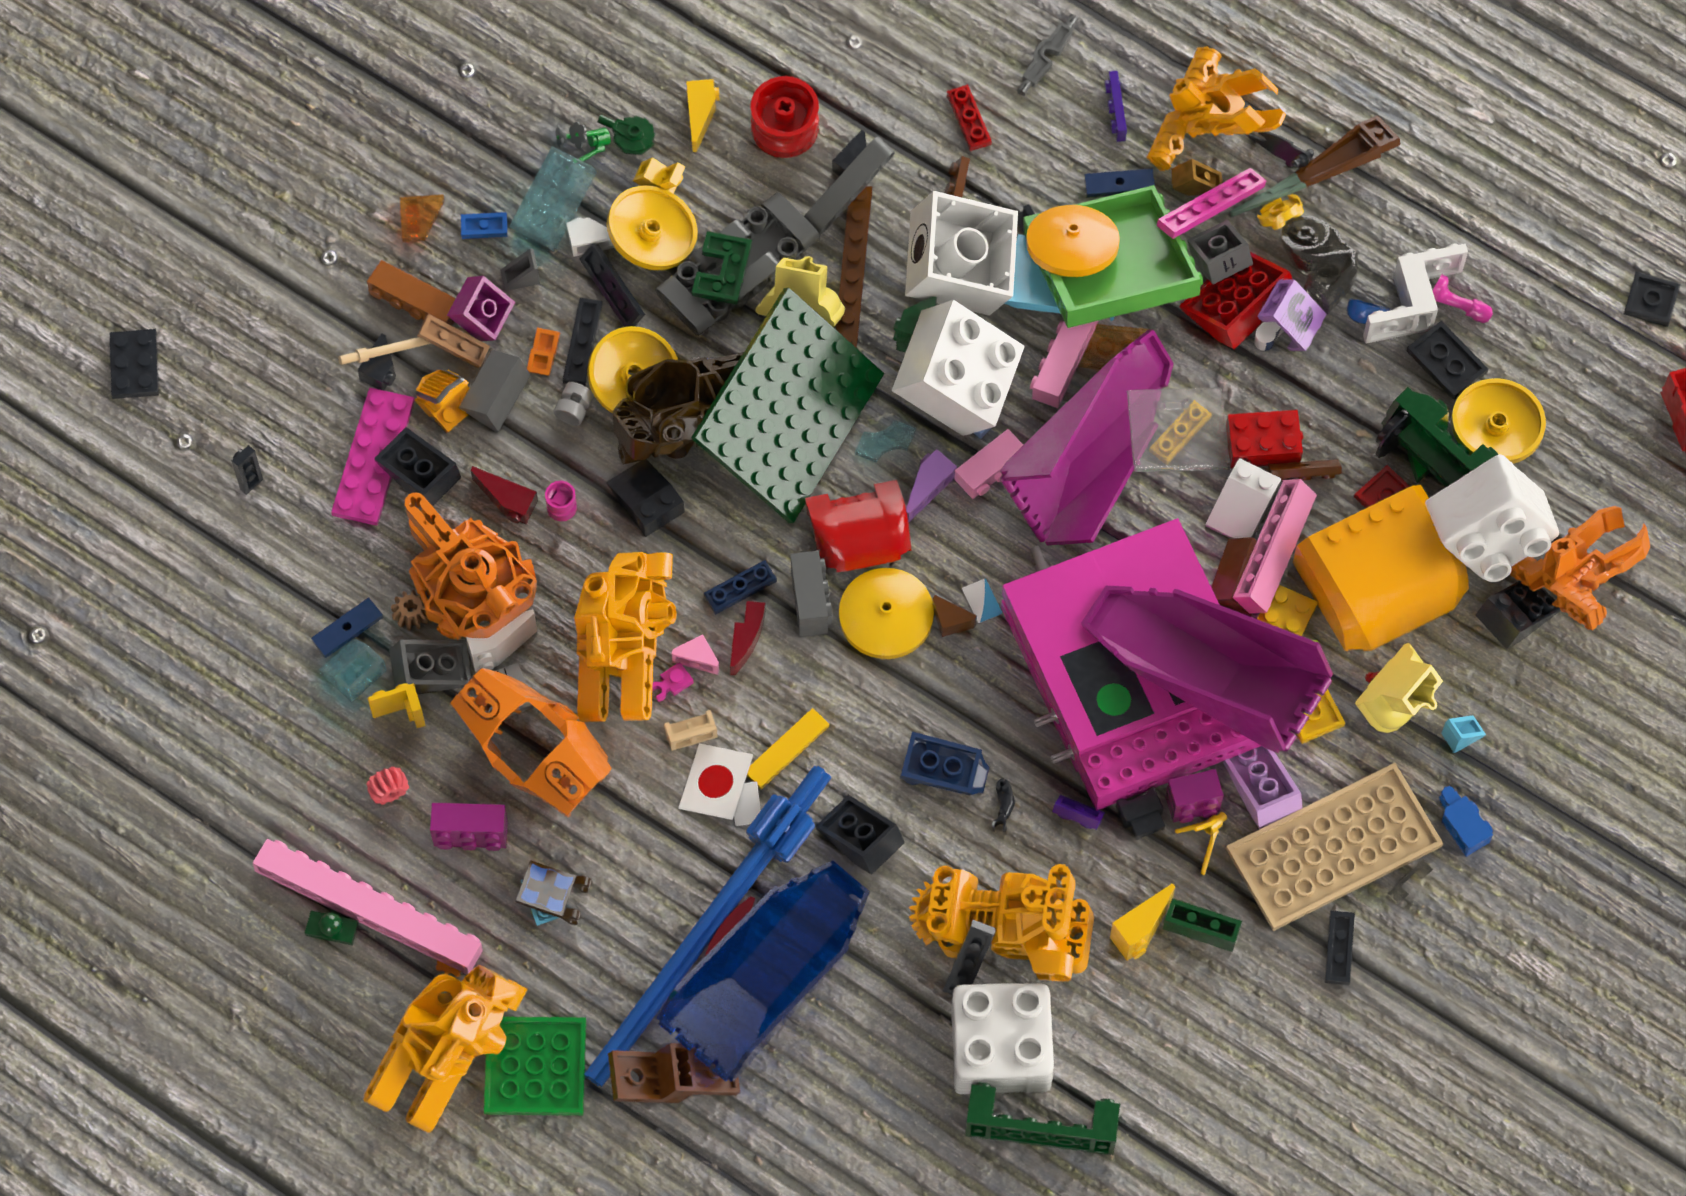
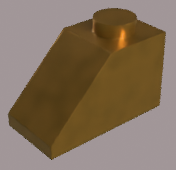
M1194 159L1171 168L1173 189L1187 196L1202 195L1223 183L1222 172Z

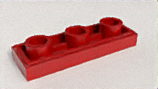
M968 84L948 90L947 97L969 150L974 151L992 145V140Z

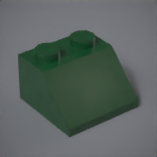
M932 296L903 310L901 318H896L893 341H896L897 351L906 353L921 311L937 306V297Z

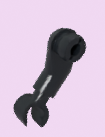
M1002 778L996 784V792L1001 807L998 812V819L992 822L994 832L997 825H1003V832H1006V819H1009L1015 806L1011 785L1007 779L1004 781V778Z

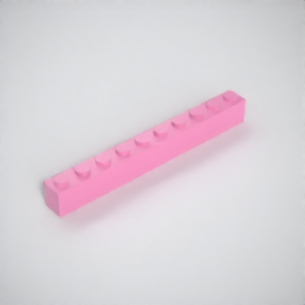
M266 839L253 861L255 872L351 919L358 920L359 923L435 960L443 962L466 975L473 969L483 951L482 944L476 936L472 934L464 935L458 932L455 926L449 923L444 925L429 913L421 914L406 902L401 904L394 901V898L388 893L381 892L380 894L372 890L373 888L365 882L360 881V883L351 880L348 874L342 871L337 873L331 870L322 861L314 862L308 859L309 857L301 851L296 850L294 852L287 849L288 847L281 841L275 840L273 842Z

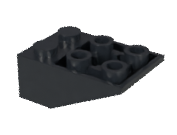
M1519 580L1490 596L1475 616L1507 650L1521 642L1561 611V608L1552 605L1555 599L1544 588L1532 591L1529 589V586L1523 585L1522 581Z

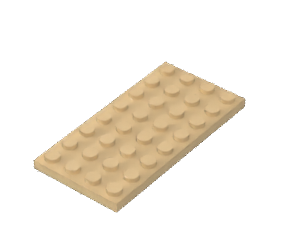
M1393 763L1227 845L1226 850L1270 927L1275 931L1441 848L1443 842L1396 763Z

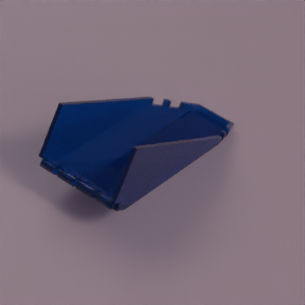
M833 860L812 869L805 876L792 878L787 884L780 887L774 886L673 989L656 1017L659 1020L658 1025L670 1035L676 1031L678 1035L675 1039L689 1051L695 1047L697 1051L694 1053V1056L707 1067L714 1063L716 1067L713 1069V1072L725 1082L728 1080L732 1082L745 1070L846 954L870 891Z

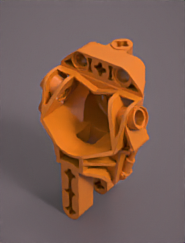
M411 493L406 497L405 508L409 518L411 534L424 549L423 552L411 561L412 567L409 573L416 591L420 594L425 606L427 619L438 624L436 629L439 633L447 638H456L457 640L461 639V636L489 638L533 605L537 586L534 567L531 559L522 561L516 541L507 542L499 537L498 533L484 526L482 521H474L472 518L464 521L452 530L422 494ZM465 582L475 583V585H468ZM520 593L528 594V596L523 599L517 597L520 595ZM482 621L490 622L486 627L478 625Z

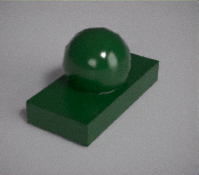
M311 910L305 929V936L353 946L359 922L358 920L340 917L333 912L321 913Z

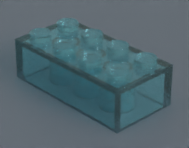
M552 146L509 228L534 243L555 252L567 229L566 222L572 220L597 171L591 165Z

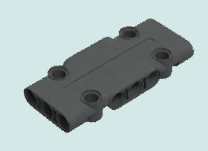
M776 192L761 204L760 207L751 208L745 219L742 221L737 219L719 232L720 234L752 240V247L737 305L692 296L696 273L702 272L720 276L724 260L703 256V246L694 252L690 262L681 263L678 266L677 273L655 288L659 298L695 335L699 336L715 322L726 319L730 310L734 307H742L775 281L776 266L782 258L797 260L799 255L820 239V235L814 226L779 192ZM755 219H760V220H762V221L759 222V223L753 222V220H755ZM784 250H791V251H793V252L787 254V253H784L783 251H784ZM685 274H692V275H693V276L690 277V278L684 277ZM715 305L724 306L721 309L714 308Z

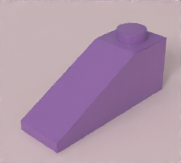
M937 449L932 454H926L920 462L921 465L906 507L908 522L928 505L955 477L957 466Z

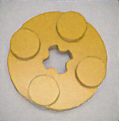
M1287 195L1288 200L1282 201L1280 197L1266 204L1260 210L1261 215L1257 214L1260 224L1263 227L1272 226L1273 230H1277L1285 225V221L1301 216L1304 210L1299 196Z

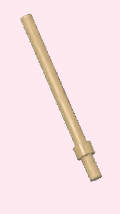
M462 327L457 328L458 330L470 335ZM417 337L370 349H356L354 353L341 355L338 359L340 365L356 361L362 363L369 361V358L431 343Z

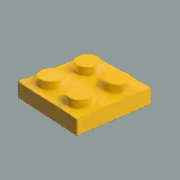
M1279 585L1267 613H1260L1257 620L1303 636L1318 605V601Z

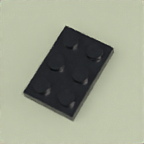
M1442 320L1410 344L1406 350L1453 400L1467 387L1488 373L1486 365Z
M156 329L109 332L112 399L159 396Z

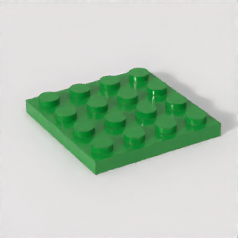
M502 1017L499 1025L506 1035L505 1045L497 1055L486 1054L484 1115L584 1116L586 1017Z

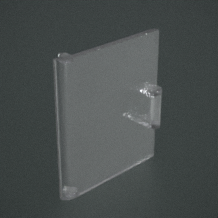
M1222 388L1127 390L1135 472L1230 470L1229 463L1231 458L1228 457Z

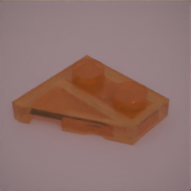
M444 194L400 197L402 242L426 241L445 202Z

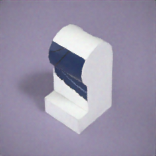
M1263 322L1256 330L1255 346L1261 351L1270 350L1274 345V341L1284 330L1276 322Z

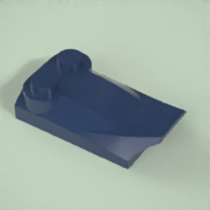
M912 732L900 779H903L910 785L923 784L971 796L984 792L990 767L985 762L981 749Z

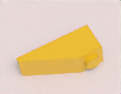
M714 79L686 81L693 152L698 151L716 111V101H720L719 87L714 88Z

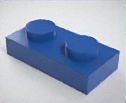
M507 212L461 214L462 239L508 237Z

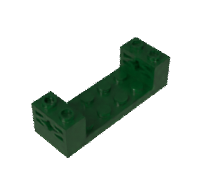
M979 1082L976 1085L971 1084L965 1133L967 1137L1106 1155L1114 1154L1120 1103H1115L1113 1099L1102 1098L1100 1101H1095L1091 1129H1087V1126L1083 1124L1064 1126L1058 1121L1041 1123L1037 1122V1119L1029 1117L1018 1120L1006 1114H999L998 1117H994L996 1087H991V1084Z

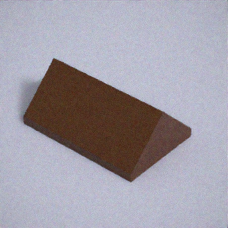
M1253 537L1228 539L1211 588L1220 606L1251 617L1252 613L1249 614L1233 599V596L1257 540Z

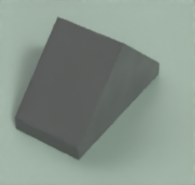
M534 249L527 250L500 269L505 290L509 291L540 284Z

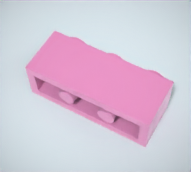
M1007 429L955 470L954 480L972 499L978 495H984L990 489V485L996 481L1000 482L1003 466L1023 444Z

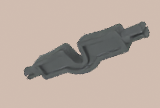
M1071 14L1065 24L1059 23L1052 35L1038 44L1034 51L1033 61L1023 74V83L1017 89L1019 94L1025 96L1031 86L1036 87L1043 76L1051 69L1053 62L1044 54L1061 55L1065 45L1073 35V26L1079 20L1077 16L1074 17V14Z

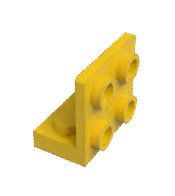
M414 683L400 684L395 689L386 692L384 690L377 691L367 698L373 718L406 709L409 721H415L416 728L426 726Z

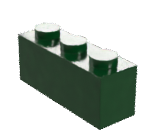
M1172 898L1163 930L1233 952L1242 921Z

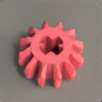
M395 767L384 768L382 771L376 772L366 783L371 799L374 800L375 804L381 805L387 802L392 803L396 799L399 800V797L405 795L409 789L408 780L404 772L400 768Z

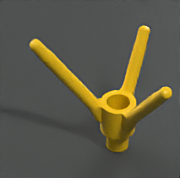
M1224 812L1213 815L1208 820L1175 829L1176 834L1191 830L1197 832L1204 829L1210 835L1201 875L1206 873L1214 842L1219 832L1218 829L1227 820V815Z

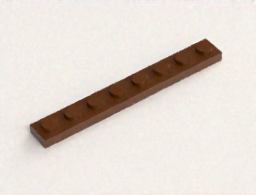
M866 186L847 208L839 299L845 307V312L836 324L835 329L856 348L858 345L873 186Z

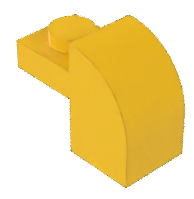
M652 157L641 162L633 182L639 186L663 188L674 194L676 187L683 180L682 173L685 167L678 162L666 167Z

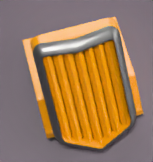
M439 369L422 377L415 390L417 398L414 401L448 433L468 415L458 407L470 387L467 385L468 382L465 378L449 371V369L447 371Z

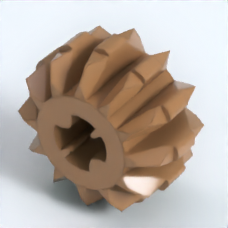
M414 589L411 591V595H407L403 591V598L396 596L394 599L396 604L391 606V610L394 612L392 618L394 621H398L397 623L400 628L406 625L407 630L410 631L412 626L415 625L417 629H420V622L428 623L420 594L416 596Z

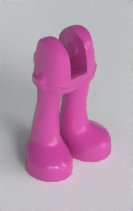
M1441 274L1432 290L1436 302L1459 308L1466 312L1465 316H1470L1476 322L1486 323L1491 319L1493 310L1489 305L1477 299L1470 300L1452 293L1448 289L1449 278Z

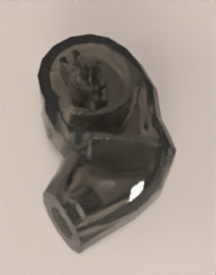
M1308 215L1292 218L1285 223L1281 230L1283 248L1296 270L1307 275L1303 289L1328 315L1345 297L1356 281L1358 253L1344 241L1338 230L1327 222Z

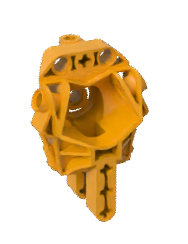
M643 552L618 553L611 562L608 572H595L586 577L574 617L577 631V655L579 656L577 715L580 722H605L607 720L610 675L621 678L620 710L622 719L624 721L650 719L652 712L653 659L656 657L657 637L664 634V629L675 622L677 615L674 603L666 599L664 589L667 587V583L664 580L672 579L673 554L663 552L652 554Z
M481 965L472 969L462 981L447 974L435 977L408 1006L392 1036L393 1041L366 1089L364 1102L384 1112L390 1111L413 1069L426 1078L407 1112L406 1122L427 1133L431 1132L436 1126L461 1077L466 1074L474 1057L482 1054L497 1055L501 1052L506 1042V1035L499 1025L504 1011L507 1012L508 1008L517 1011L528 989Z

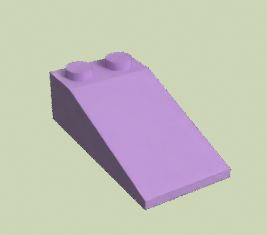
M1261 746L1223 761L1249 814L1259 829L1302 809L1301 792L1275 752Z

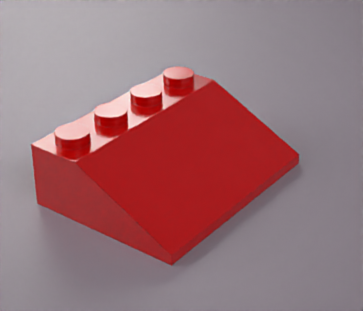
M1252 252L1250 254L1253 265L1215 284H1212L1209 280L1205 281L1200 286L1199 296L1187 298L1179 306L1184 313L1217 341L1232 349L1240 345L1263 323L1258 318V314L1278 280L1292 279L1290 271Z

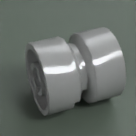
M568 382L561 394L563 399L558 400L553 413L559 420L570 425L579 426L585 417V409L589 408L594 395L587 387L575 382Z

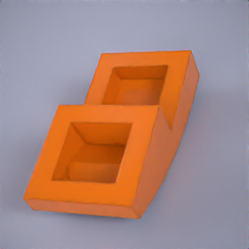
M537 327L533 349L531 348L527 365L529 372L550 376L560 339V332Z

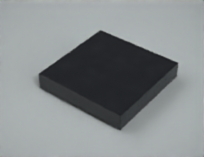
M1636 271L1623 314L1668 327L1681 284Z

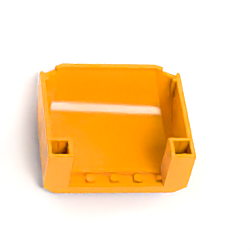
M1421 485L1408 487L1310 535L1296 547L1292 563L1314 600L1318 601V607L1345 651L1350 649L1372 651L1453 611L1469 590L1466 565L1442 544L1425 505V501L1429 497Z

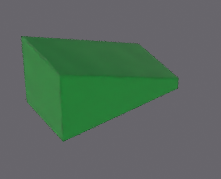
M1408 453L1409 462L1417 484L1430 472Z

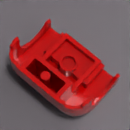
M897 480L874 484L875 492L862 493L846 498L841 497L831 501L828 493L805 498L807 515L811 520L817 551L819 550L820 559H825V566L827 568H835L837 572L861 569L901 560L900 556L911 551L912 545L908 516Z

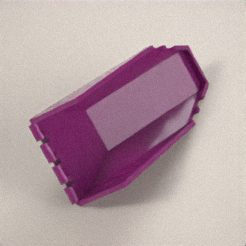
M1154 329L1147 330L1112 358L1003 466L1000 481L1007 492L1011 493L1010 497L1017 508L1021 510L1022 516L1029 527H1032L1031 530L1040 543L1045 541L1047 546L1093 543L1158 427V424L1153 422L1156 409H1162L1163 402L1159 401L1162 387H1168L1174 365Z
M1105 586L1081 622L1082 626L1130 670L1262 747L1279 753L1280 750L1287 752L1296 739V735L1293 733H1300L1309 719L1306 714H1312L1321 700L1319 695L1323 696L1332 683L1330 678L1333 672L1318 642L1178 589H1174L1173 593L1158 592L1156 588H1150L1148 592L1134 591L1132 587Z

